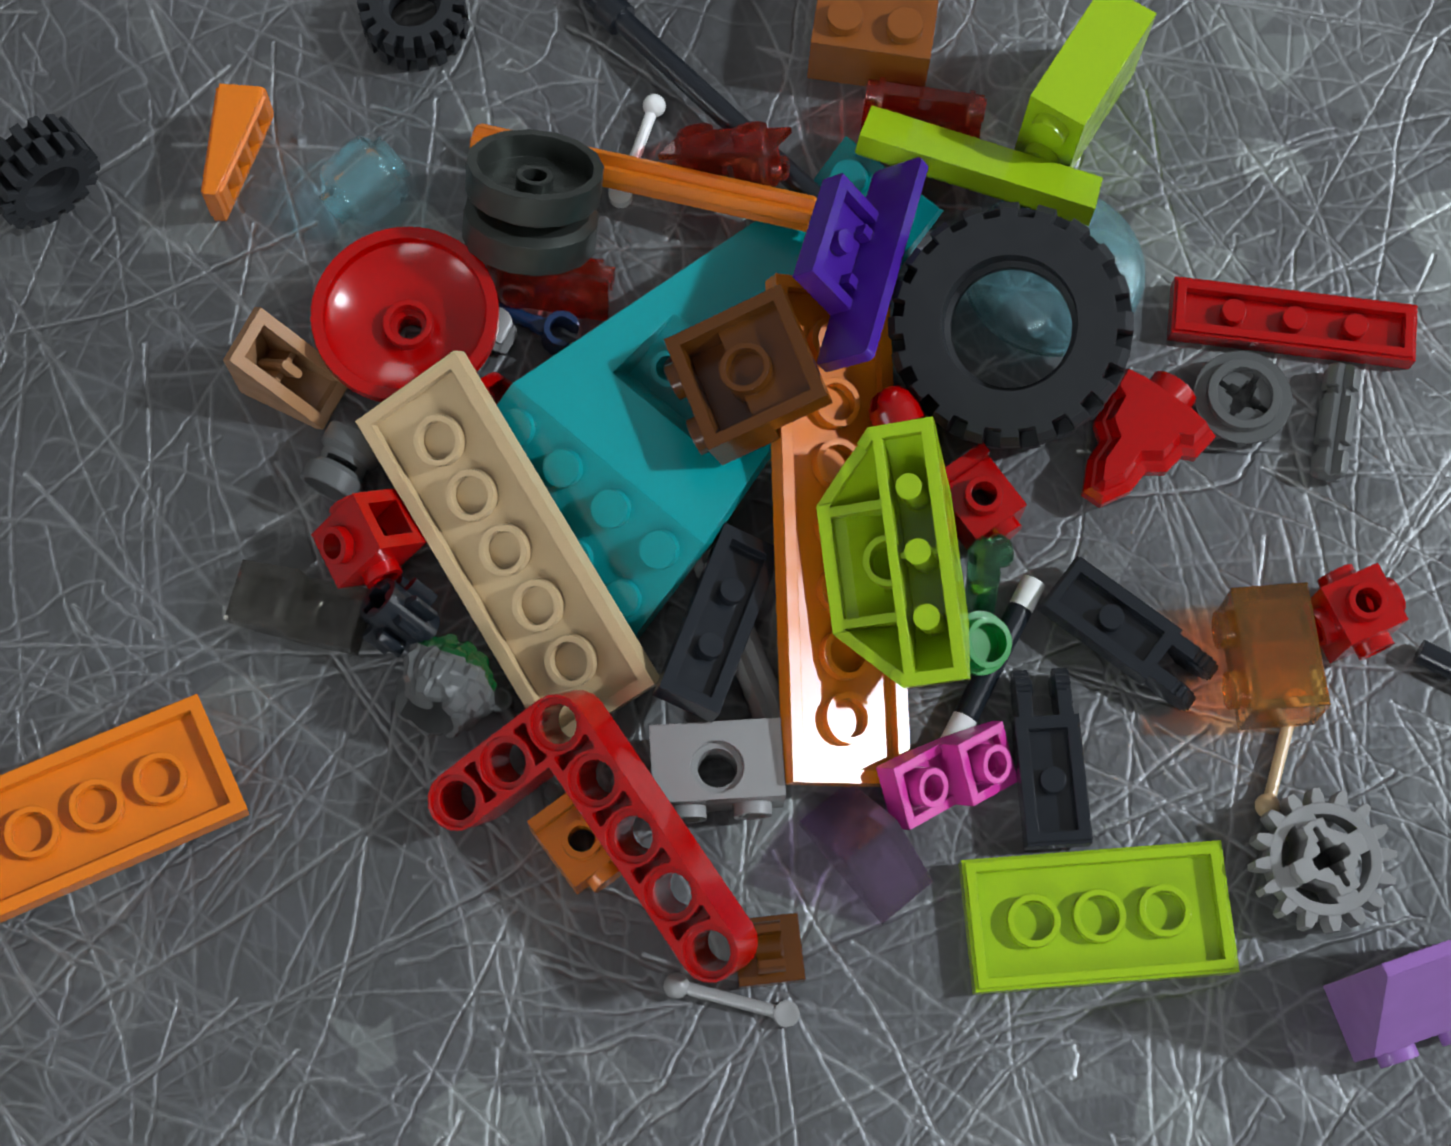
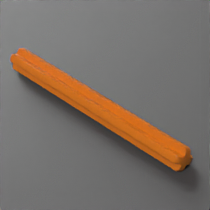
M483 123L478 124L474 127L470 138L469 149L483 137L511 129ZM589 147L597 153L604 165L602 187L804 232H807L817 200L815 196Z

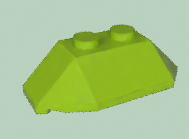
M926 417L867 427L857 442L858 446L843 464L816 506L832 633L903 689L970 680L967 603L952 496L934 418Z

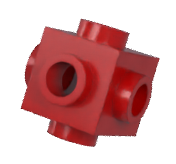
M395 488L352 493L338 500L330 507V516L311 534L338 589L365 584L368 589H371L376 583L385 578H391L395 581L403 572L401 566L427 543Z
M1352 563L1325 574L1317 580L1320 589L1301 607L1310 634L1316 643L1321 646L1330 664L1354 653L1359 661H1362L1388 649L1395 644L1391 634L1409 620L1405 613L1406 602L1400 587L1392 578L1384 575L1378 563L1357 572Z

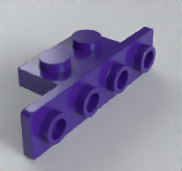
M921 157L876 171L872 176L866 197L843 173L825 178L822 181L792 277L830 314L817 358V364L825 372L868 362L876 354L928 171V165Z

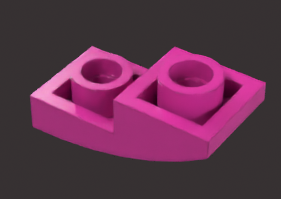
M990 721L947 735L912 749L876 767L892 828L911 830L954 805L976 806L1017 782L1003 721Z

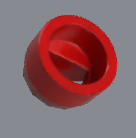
M888 386L881 392H878L871 399L868 410L872 426L925 418L917 399L901 386Z

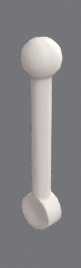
M658 94L648 95L643 101L642 107L645 115L630 156L641 158L655 119L661 116L666 109L665 100ZM609 188V200L613 206L625 208L631 204L633 199L632 193Z

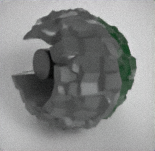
M447 634L438 638L431 637L428 640H423L421 643L411 644L408 654L403 658V675L395 681L397 685L395 689L397 692L395 697V714L408 722L412 727H417L418 732L428 737L431 734H435L437 736L444 735L448 738H455L462 731L468 732L473 729L481 718L487 717L493 711L495 704L494 693L497 683L493 679V673L489 668L488 656L477 651V647L472 642H458L457 635Z

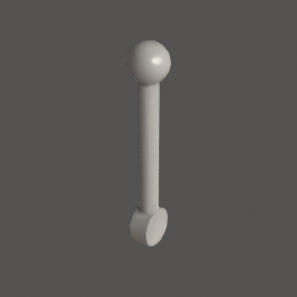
M680 972L669 974L663 983L665 993L673 999H679L688 995L772 1017L774 1022L782 1028L792 1027L798 1022L800 1017L799 1008L792 1001L784 1000L777 1005L689 982L688 978Z

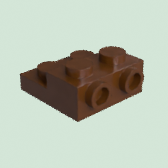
M780 284L664 339L673 361L664 365L666 376L678 399H688L694 417L686 420L691 438L701 455L710 452L722 466L778 440L780 437L777 429L833 403L787 293Z

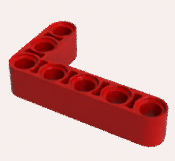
M571 690L550 694L538 699L439 775L431 784L427 798L428 809L432 818L445 829L462 831L497 819L555 775L676 957L693 978L705 983H716L742 969L754 958L758 948V934L752 921L604 704L593 693L585 690ZM564 706L568 707L576 718V730L572 738L568 737L559 725V715ZM513 745H517L525 756L526 767L522 775L518 774L510 763V751ZM600 761L605 762L614 774V786L610 793L604 791L596 780V768ZM464 783H467L475 794L476 805L473 812L465 807L461 798V790ZM636 817L644 819L652 830L653 841L649 849L641 846L635 839L633 824ZM673 873L683 876L689 883L691 888L689 905L679 902L674 897L670 884ZM711 930L721 933L727 939L730 946L729 961H723L711 952L708 943V936Z

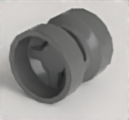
M331 421L321 437L323 448L318 457L308 460L299 477L315 492L331 501L337 502L352 493L364 492L363 479L367 472L376 470L380 462L360 430L339 421Z

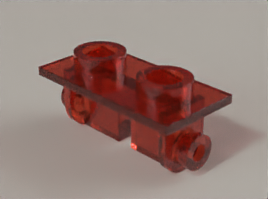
M880 77V80L868 79L860 133L873 105L980 139L987 98H985V95L976 94V90L971 89L969 93L887 82L885 77Z
M762 121L743 123L733 129H713L710 123L691 124L677 132V137L658 153V159L674 160L672 165L730 177L727 166H732L735 179L775 187L779 181L787 180L789 177V160L786 156H780L778 146L792 133L791 127L767 128V124Z
M590 258L579 268L562 274L543 276L508 273L486 264L487 270L494 282L499 303L502 302L506 306L516 309L529 308L547 312L564 310L572 313L577 319L588 318L606 321L609 318V291H612L614 287L616 267L605 265V259Z

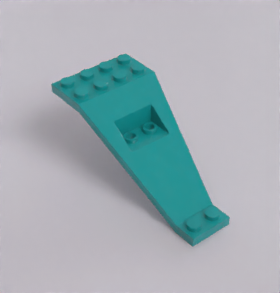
M845 136L813 180L821 186L823 179L843 173L866 197L873 174L878 170L887 168V166L882 162L857 155L855 153L857 143ZM922 193L900 269L943 213L941 208ZM754 221L511 384L497 404V407L637 639L641 637L715 540L724 523L728 521L771 458V443L723 466L710 452L704 455L700 454L686 425V420L694 417L687 398L678 399L664 373V363L671 357L664 339L766 291L765 281L775 273L793 275L806 235L804 231Z

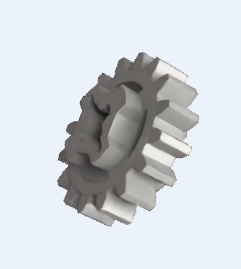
M1312 788L1305 792L1303 804L1294 794L1287 796L1279 801L1282 814L1271 809L1260 818V821L1269 833H1257L1250 837L1249 844L1252 847L1262 851V858L1247 864L1248 871L1264 873L1267 881L1255 893L1258 898L1271 894L1276 896L1279 901L1272 915L1277 919L1288 915L1292 911L1297 913V930L1302 932L1312 929L1317 919H1319L1324 934L1340 931L1342 919L1350 928L1365 923L1366 919L1363 909L1374 912L1382 909L1386 904L1381 895L1375 890L1386 889L1396 883L1397 878L1383 871L1382 867L1383 863L1397 858V850L1381 848L1378 839L1383 837L1389 831V828L1386 824L1376 825L1371 828L1365 821L1369 816L1371 806L1365 803L1353 811L1347 808V792L1342 790L1333 794L1327 803H1325L1320 788ZM1324 820L1335 823L1348 834L1328 828ZM1284 840L1287 841L1290 847L1285 867L1282 865ZM1326 852L1330 857L1331 864L1318 870L1312 858ZM1361 856L1362 872L1358 881L1355 872L1359 857ZM1298 887L1316 893L1321 903L1304 897L1295 888Z

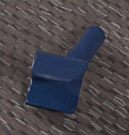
M503 301L499 303V307L505 309L510 314L513 323L540 335L545 350L553 355L570 344L555 338L550 330L555 327H562L571 333H578L580 323L576 316L564 310L555 311L545 318L526 312Z

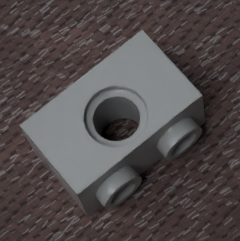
M781 717L713 721L712 723L694 722L649 725L651 775L685 824L706 821V812L733 810V818L737 820L764 819L773 815L772 808L784 807L786 787ZM721 759L728 762L734 768L736 776L730 784L716 788L705 784L698 772L707 761Z

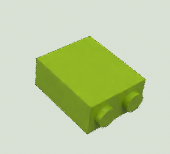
M1092 0L1030 95L1014 150L1074 168L1133 76L1157 13L1134 0Z

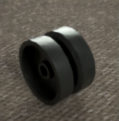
M533 129L509 130L483 137L470 148L466 161L465 191L468 197L463 212L462 238L469 252L489 266L508 273L530 276L562 274L583 266L594 255L597 242L599 213L596 209L600 204L604 165L597 153L576 139L548 131Z

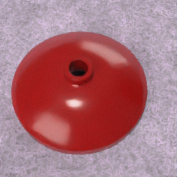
M408 226L387 228L363 236L348 245L334 257L316 285L312 298L310 321L314 342L330 372L353 392L365 398L383 402L452 351H464L474 369L478 372L486 362L495 344L500 322V308L496 288L489 271L481 260L469 252L466 245L436 230ZM416 325L421 328L420 333L414 338H404L400 335L401 331L407 326Z

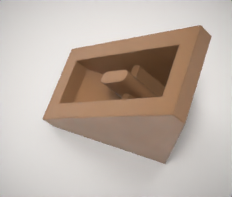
M254 307L223 359L240 393L316 429H324L347 389L327 368L318 350L261 307Z

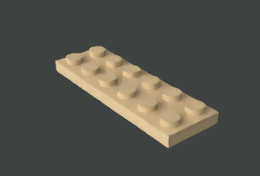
M452 351L355 421L526 709L538 699L550 694L571 690H585L593 693L604 704L611 715L656 686L660 677L464 351ZM564 706L559 715V725L562 731L572 738L576 730V718L573 712Z

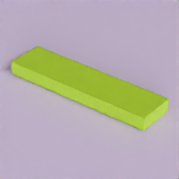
M873 105L863 125L855 153L859 156L891 166L921 157L928 165L926 177L1006 202H1019L1020 206L1036 210L1038 204L1057 210V216L1070 222L1075 218L1085 226L1090 225L1103 180L1101 176L1056 162L1046 161L1040 157Z

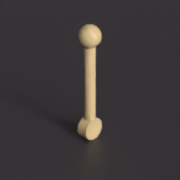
M1297 691L1288 692L1279 702V710L1283 715V720L1264 794L1258 796L1255 801V810L1261 817L1271 809L1277 812L1280 811L1277 793L1296 718L1300 717L1307 709L1306 698Z

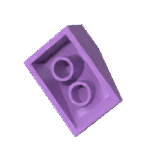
M1451 939L1323 986L1354 1062L1376 1057L1380 1068L1383 1069L1420 1056L1415 1045L1416 1042L1438 1035L1442 1047L1451 1044Z

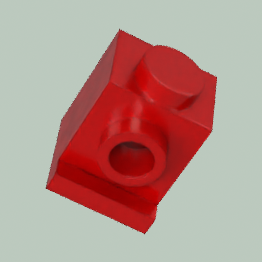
M984 443L983 445L978 444L945 467L952 496L957 538L970 554L986 543L992 550L996 549L1015 536L1022 528L1019 520L1027 506L1026 502L989 457L990 450ZM981 489L992 504L986 506L979 505L973 500L972 493Z

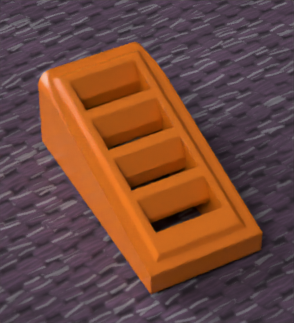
M219 83V87H216L201 194L215 221H227L273 120L274 111L267 90L263 87Z

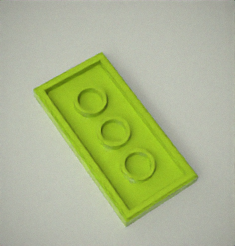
M1221 840L961 860L958 863L973 995L1234 975L1240 972Z

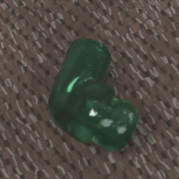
M1000 533L991 535L988 539L980 536L968 549L965 588L968 612L987 611L992 614L995 613L1001 576L1000 568L1010 566L1014 560L1012 543L1006 536Z

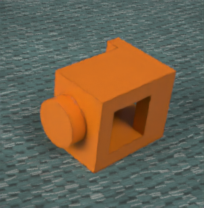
M567 793L527 821L533 836L577 895L589 886L594 893H597L621 876V873ZM578 830L590 831L595 837L593 846L587 851L579 852L569 845L571 836Z

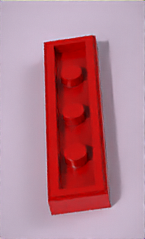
M1175 276L1170 285L1167 341L1410 369L1416 362L1418 305Z

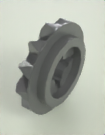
M1230 351L1210 360L1198 374L1193 389L1196 396L1195 407L1197 413L1207 422L1209 428L1216 435L1214 440L1225 439L1235 442L1239 448L1252 443H1266L1283 428L1292 410V391L1285 374L1268 358L1249 351ZM1249 382L1253 383L1254 387L1250 391L1252 395L1249 399V404L1256 410L1245 407L1240 413L1237 412L1235 416L1229 414L1231 410L1229 406L1233 398L1226 391L1237 394L1241 388L1245 389Z

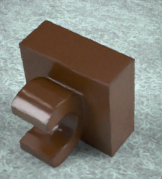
M798 913L749 918L758 934V948L754 958L745 967L737 971L739 990L805 982L806 976Z

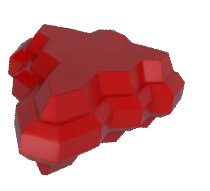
M1125 369L1124 376L1116 392H1113L1105 403L1104 409L1098 414L1092 425L1098 445L1085 463L1081 491L1083 498L1096 507L1101 508L1129 495L1143 476H1164L1179 460L1194 462L1212 443L1216 435L1209 428L1207 422L1192 409L1196 403V396L1184 381L1165 371H1156L1148 379L1131 369Z

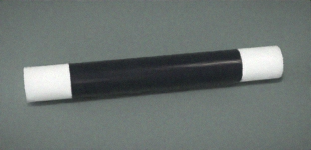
M1029 575L1022 576L1000 619L1008 627L1012 637V649L1008 659L994 673L971 676L940 738L976 726L1045 589L1044 583L1037 578Z

